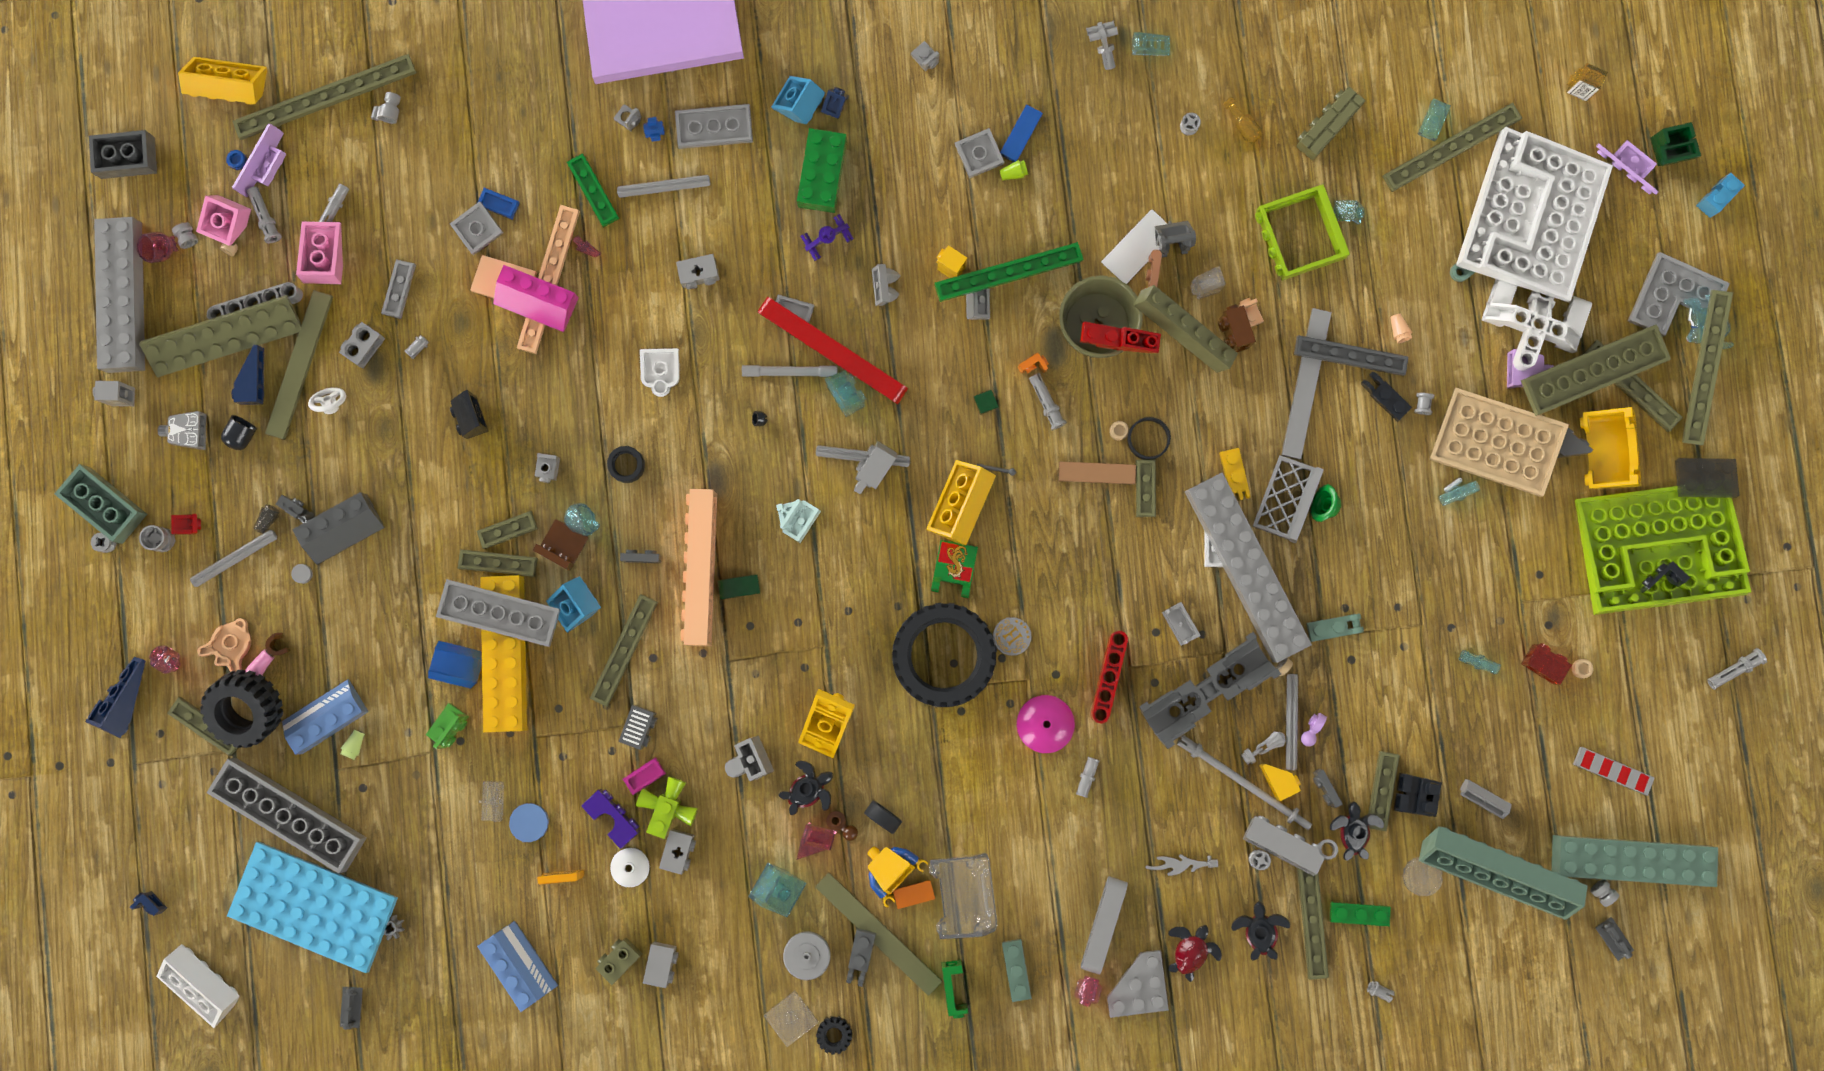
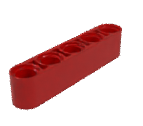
M1123 631L1113 632L1108 639L1091 709V718L1096 723L1103 724L1110 717L1128 643L1127 634ZM1116 634L1123 637L1121 645L1114 643L1113 639ZM1111 653H1115L1119 657L1116 664L1109 661ZM1107 672H1112L1114 675V680L1111 683L1106 682L1104 678ZM1104 690L1110 695L1109 699L1105 702L1100 699V693ZM1099 709L1105 712L1103 720H1097L1095 717V713Z

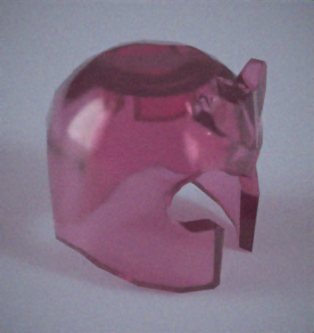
M162 232L145 233L138 239L136 245L137 252L146 262H165L172 256L174 251H178L177 243L174 240L175 236L169 237Z

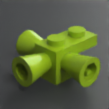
M668 776L666 793L659 797L644 788L641 790L636 807L655 809L646 833L666 839L671 822L675 817L690 827L692 826L698 808L681 806V800L677 799L686 782Z

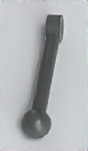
M977 464V466L987 470L1009 473L1011 476L1016 474L1014 468L1009 470Z

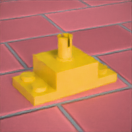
M818 689L798 743L834 758L855 705L844 700V696L839 693L832 695Z

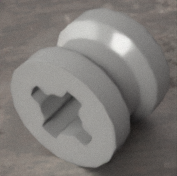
M1187 113L1180 123L1181 132L1185 135L1195 134L1201 124L1200 117L1195 113Z
M97 533L91 538V546L95 551L109 553L116 547V543L112 542L102 533Z
M1254 850L1249 855V863L1257 870H1265L1270 866L1271 858L1265 851Z

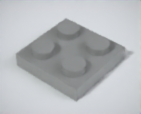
M990 128L955 142V147L969 178L1004 164Z
M480 201L450 223L472 255L478 253L504 233Z

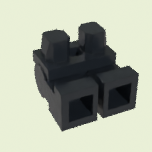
M1399 773L1397 790L1404 791V794L1396 793L1393 810L1437 817L1442 782Z

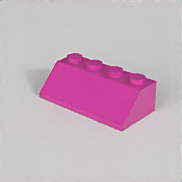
M503 265L496 281L493 304L564 332L579 297L572 291Z

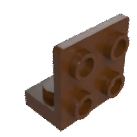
M555 519L541 545L536 544L533 551L559 566L571 570L589 537Z

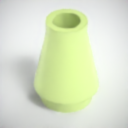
M354 730L340 748L342 749L340 754L355 760L356 756H359L365 734Z

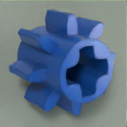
M656 117L647 118L648 122L643 124L645 137H650L652 142L661 140V135H665L663 122L658 121Z

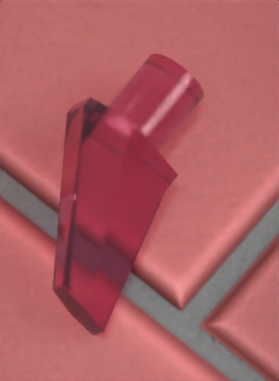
M579 235L572 239L578 246L576 248L577 251L592 257L601 255L588 241L583 242Z

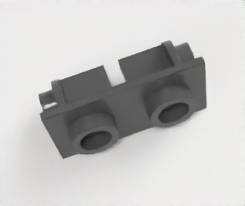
M1612 917L1595 927L1617 961L1624 957L1629 959L1633 956L1631 952L1634 949Z
M343 987L340 1027H343L345 1030L360 1028L363 988Z

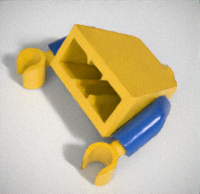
M873 846L867 853L873 860L868 865L870 870L868 874L870 886L879 898H883L885 907H889L888 903H886L887 899H892L895 903L894 896L891 893L915 868L924 872L919 867L920 863L924 862L928 865L927 861L919 859L918 856L908 849L899 847L891 849L885 847L880 851L876 846Z

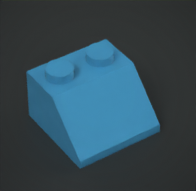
M789 76L771 108L797 123L807 124L812 119L817 106L822 102L825 92L811 79Z
M580 576L564 583L546 601L550 607L561 609L558 620L567 633L589 619L601 608L597 599L594 598Z

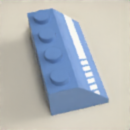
M348 679L283 720L282 725L285 739L295 755L304 754L369 711Z
M513 921L477 946L520 1012L558 986L516 921Z

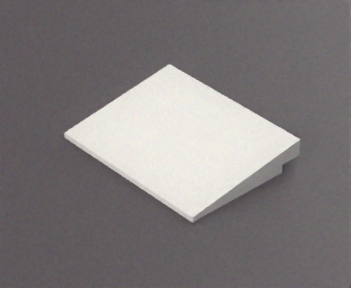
M1505 127L1499 132L1456 266L1570 302L1613 165L1531 132L1525 131L1520 133Z

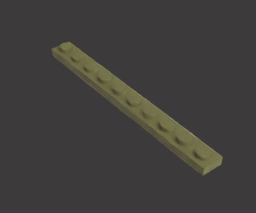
M406 54L232 122L238 138L243 140L264 132L268 124H272L275 127L414 75L417 72L411 56Z

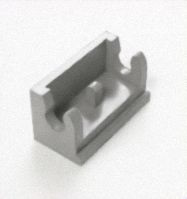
M1182 602L1162 612L1181 646L1201 636Z

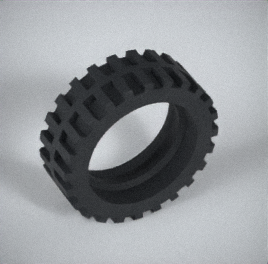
M935 603L934 605L922 607V609L912 613L897 632L892 649L894 670L903 688L920 702L935 707L962 705L978 696L992 678L996 665L997 651L994 637L985 621L975 612L954 603ZM945 622L960 626L969 633L976 646L977 661L972 674L963 683L955 687L937 688L927 684L917 675L912 664L911 651L916 637L925 628L936 623Z

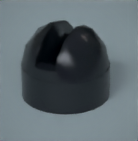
M754 411L752 415L753 426H764L768 421L765 419L767 415L761 411Z

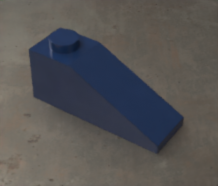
M253 345L234 382L231 395L235 403L240 405H264V348L259 345Z

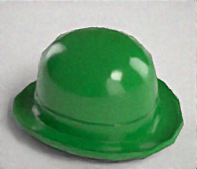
M1330 484L1320 487L1313 498L1311 515L1316 522H1323L1328 518H1333L1341 510V499L1337 495L1335 488Z

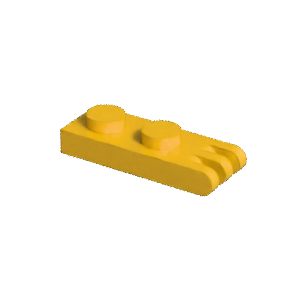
M1236 448L1220 452L1224 475L1234 496L1237 493L1238 500H1243L1242 492H1244L1246 499L1251 498L1240 449Z

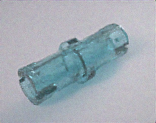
M1476 481L1461 487L1456 486L1454 490L1440 495L1439 500L1443 506L1457 500L1462 501L1465 497L1480 491V487Z
M1462 650L1459 656V661L1470 664L1477 670L1482 669L1498 674L1501 664L1488 660L1481 654L1478 656Z

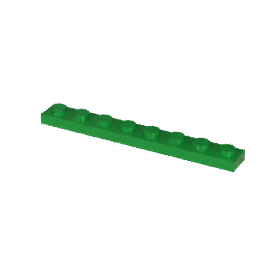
M1076 242L934 283L939 301L943 302L1080 263L1084 259L1079 244Z

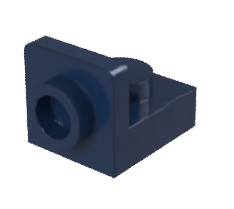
M837 87L828 90L821 112L839 119L849 95L845 94V90Z
M152 891L138 894L133 899L134 903L130 906L132 910L144 906V910L153 916L161 914L167 909Z

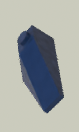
M137 657L131 660L120 674V681L114 686L111 685L107 690L109 694L105 700H99L85 721L86 723L118 738H121L127 732L145 660Z

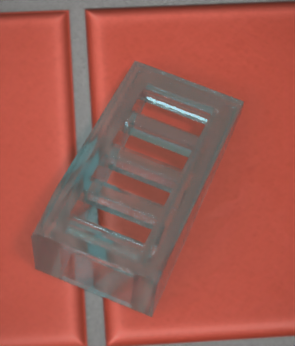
M1134 32L1132 36V55L1169 56L1170 36ZM1139 41H1143V47L1139 46ZM1146 41H1150V48L1146 47ZM1154 41H1157V49L1154 48ZM1161 41H1165L1164 50L1161 49Z

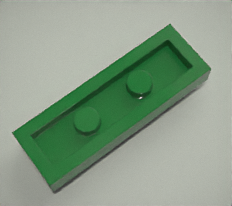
M1330 902L1329 921L1334 923L1390 927L1391 907Z

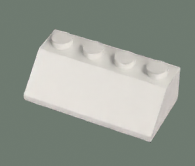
M183 944L163 960L156 976L213 1028L235 1006L239 998L235 988L229 987L219 974L211 971L206 962L200 961L194 952Z

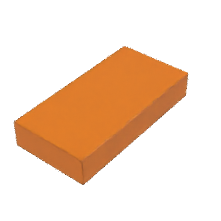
M930 880L900 887L893 891L897 909L935 899Z

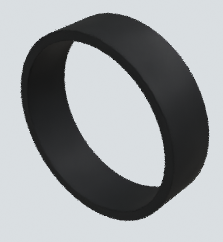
M1145 417L1133 424L1129 430L1127 441L1131 452L1135 456L1143 460H1154L1167 451L1171 435L1163 421L1154 417ZM1153 421L1163 427L1167 435V444L1162 453L1150 457L1141 455L1134 449L1131 442V433L1138 423Z

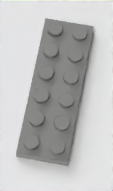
M446 579L436 617L550 647L561 609Z

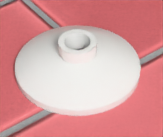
M625 848L619 851L612 859V877L618 884L624 887L640 885L649 874L650 865L648 858L642 851L636 848ZM626 865L632 866L631 872L626 870Z

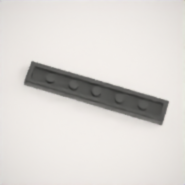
M1300 335L1296 337L1294 355L1400 376L1406 375L1408 356Z

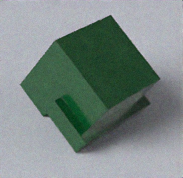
M1692 122L1663 128L1650 138L1658 167L1701 157L1697 138H1694L1696 134Z

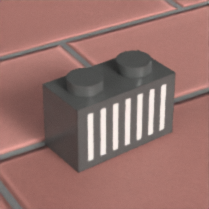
M632 705L618 742L639 750L647 747L651 738L649 736L650 729H654L658 720L655 717L656 713Z

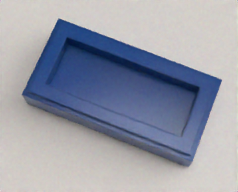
M483 188L478 202H482L487 210L512 220L520 204L517 200L487 188Z

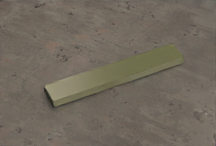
M1596 340L1583 354L1604 345ZM1636 374L1614 383L1667 432L1671 431L1683 418Z
M642 594L639 595L590 699L606 707L609 706L658 604L657 601Z
M1297 868L1308 979L1329 978L1319 874L1312 876Z

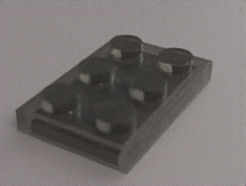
M1677 458L1675 460L1678 497L1737 498L1740 496L1736 459Z

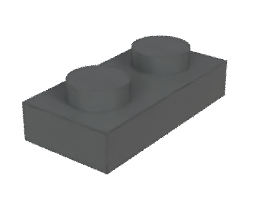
M626 550V553H620V561L661 563L662 556L654 550H645V554H637V550Z
M1323 769L1314 771L1315 777L1313 781L1324 792L1322 796L1326 804L1334 808L1341 806L1342 802Z

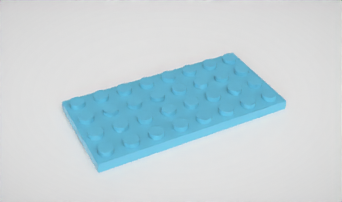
M256 842L227 917L361 972L369 973L398 897L264 843Z

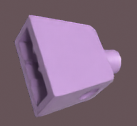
M1513 349L1507 353V388L1523 387L1521 380L1554 366L1544 365V356L1539 354L1535 365L1527 370L1520 371L1513 364L1517 349ZM1522 356V362L1526 365L1528 364V360L1526 357Z

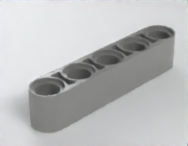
M286 282L214 305L207 310V318L209 320L216 318L220 312L221 316L232 313L238 306L240 310L250 307L255 301H258V304L269 301L273 295H276V298L288 295L291 303L295 304L301 301L303 292L293 283ZM294 289V294L289 296V291Z
M1108 876L1080 969L1098 975L1101 974L1128 882Z

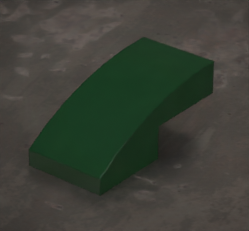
M758 574L717 581L719 600L760 594Z

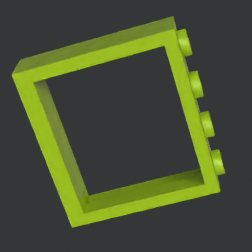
M1323 184L1261 205L1256 210V221L1258 224H1261L1263 229L1262 237L1269 245V256L1271 259H1274L1276 274L1281 277L1282 281L1341 261L1350 255ZM1314 197L1336 255L1288 271L1266 213Z

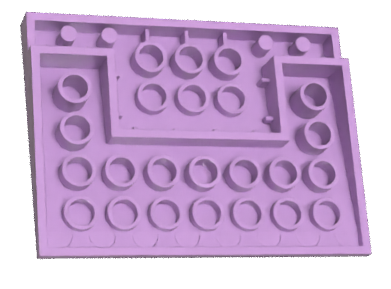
M583 0L592 77L595 84L744 59L734 0Z

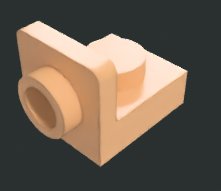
M1247 298L1241 301L1239 305H1244L1251 327L1264 322L1257 307V298L1253 300Z

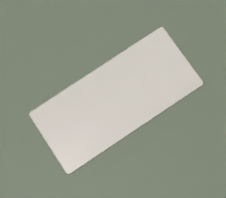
M1150 210L1101 262L1116 277L1127 284L1148 262L1151 252L1153 250H1160L1159 246H1156L1155 226L1167 223L1156 212Z

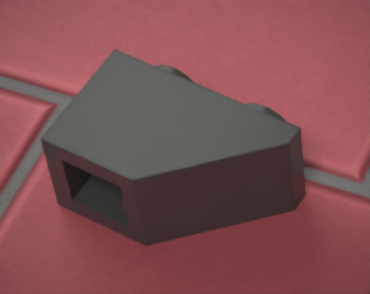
M1568 428L1557 458L1586 455L1591 453L1593 449L1589 447V443L1586 440L1579 439Z

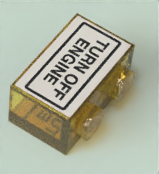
M1586 63L1582 68H1578L1574 75L1572 74L1566 84L1568 85L1566 93L1587 102L1601 89L1608 72Z

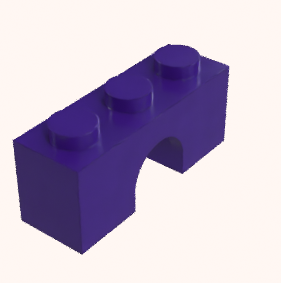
M599 789L581 806L593 820L598 819L602 814H609L614 818V828L607 835L622 849L641 832L638 829L640 826L633 818L629 819L625 815L626 810L620 804L616 805L612 801L613 796L609 791Z

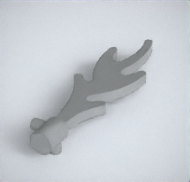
M1179 854L1182 861L1171 857L1158 856V860L1166 862L1164 865L1145 866L1151 870H1163L1172 867L1173 870L1167 874L1172 876L1185 871L1190 865H1193L1191 872L1204 866H1208V868L1218 867V860H1211V856H1207V862L1196 861Z

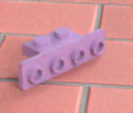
M272 124L267 125L232 186L233 190L248 197L247 190L254 187L256 182L269 186L286 156V153L276 148L284 134L281 130Z
M1628 140L1614 154L1610 153L1601 144L1598 143L1596 145L1599 148L1598 154L1605 159L1609 156L1614 160L1612 165L1620 171L1622 168L1628 172L1626 176L1634 183L1637 180L1643 184L1641 188L1649 195L1652 192L1654 194L1659 192L1644 180L1657 163Z

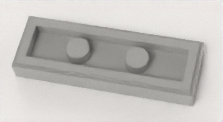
M396 259L381 314L398 319L402 318L416 267L414 263Z

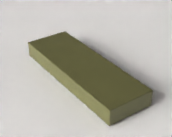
M1136 460V517H1156L1155 460Z
M532 511L478 530L477 534L482 548L487 549L538 530Z

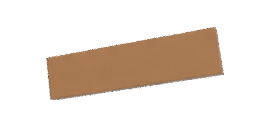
M1059 462L1058 481L1135 485L1136 465Z

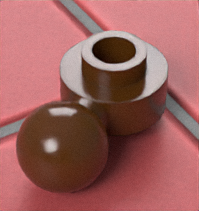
M833 811L827 816L826 823L831 830H841L843 837L848 841H853L857 838V828L852 825H846V817L843 813ZM838 817L839 823L834 825L833 818Z

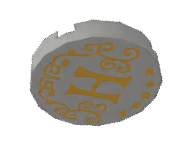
M1015 617L1000 621L993 632L995 646L1001 653L1009 656L1023 653L1031 642V631L1028 625L1023 620Z

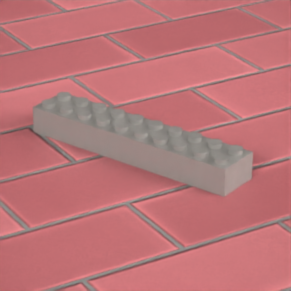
M1220 473L1186 490L1185 494L1272 662L1278 663L1311 646L1309 638L1224 474Z

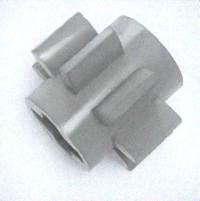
M397 915L392 916L387 923L386 930L384 931L387 940L391 939L392 935L395 939L399 938L398 932L405 930L401 925L404 920L399 921ZM390 924H392V927L395 928L393 931H391V927H389Z

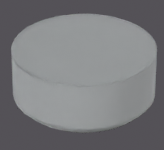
M298 564L292 569L291 576L295 582L304 584L311 580L313 572L308 565Z

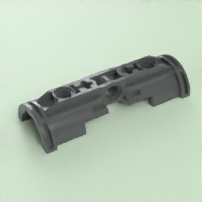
M1254 632L1245 637L1246 641L1225 654L1223 659L1207 668L1210 676L1196 686L1189 680L1151 704L1145 702L1139 706L1147 723L1167 749L1175 745L1173 742L1175 739L1196 726L1195 722L1212 712L1207 703L1217 696L1223 694L1228 701L1245 689L1250 691L1269 677L1275 679L1281 675L1278 668L1268 661L1260 649ZM1236 664H1241L1244 667V672L1241 675L1235 674L1233 670ZM1229 669L1230 674L1233 677H1235V679L1232 680V677H1229L1225 680V685L1223 683L1219 684V676L1228 675L1229 673L1227 672V670ZM1188 696L1191 698L1195 697L1194 705L1188 704L1185 706L1187 711L1184 712V708L1178 702L1181 701L1184 704L1188 701ZM1172 706H1177L1180 709V714L1177 717H1172L1169 713Z

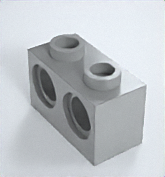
M361 322L353 328L351 337L343 342L339 353L359 367L364 368L385 338ZM369 332L370 337L363 341L364 334ZM358 348L357 355L352 356V351Z

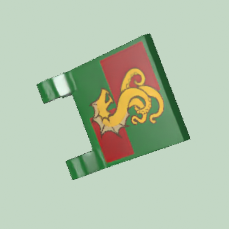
M940 540L931 591L938 592L940 582H948L962 585L961 597L969 598L978 547Z

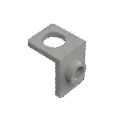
M624 104L615 115L614 120L629 131H632L640 123L642 116L637 108L632 110ZM624 112L631 113L625 122L621 120V115Z

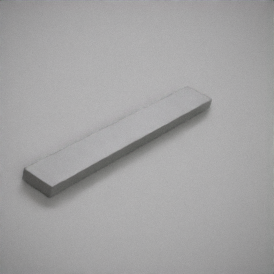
M1313 308L1306 337L1326 340L1332 312ZM1307 357L1301 358L1281 456L1298 460L1302 457L1322 360Z

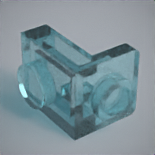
M1335 200L1334 214L1337 221H1354L1356 224H1360L1361 218L1364 217V207L1358 200Z

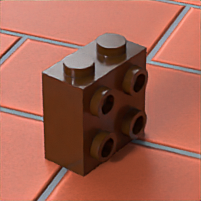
M1237 304L1229 306L1219 318L1220 321H1218L1219 329L1221 332H1224L1226 338L1224 342L1236 352L1247 350L1256 340L1244 305L1238 307Z

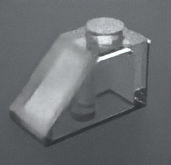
M1220 266L1193 279L1191 290L1193 295L1197 296V299L1217 294L1225 286Z

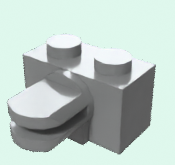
M759 736L751 737L734 745L738 756L725 764V771L728 776L739 777L746 773L749 781L759 779L774 772Z

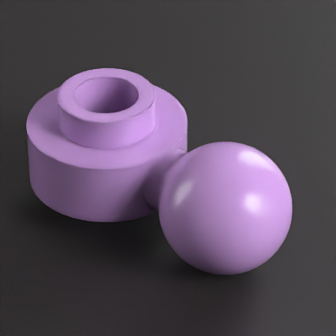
M1318 713L1311 717L1308 723L1310 730L1301 735L1303 745L1310 747L1316 743V734L1324 726L1327 719L1326 716Z

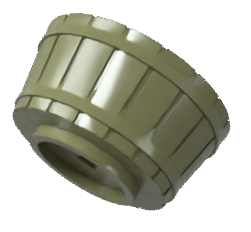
M1099 275L1087 277L1081 282H1077L1066 293L1060 307V326L1065 339L1079 353L1092 358H1108L1120 354L1123 350L1096 347L1094 344L1080 342L1083 322L1094 323V319H1098V321L1103 322L1102 325L1141 330L1143 313L1133 306L1137 295L1126 283L1114 277Z

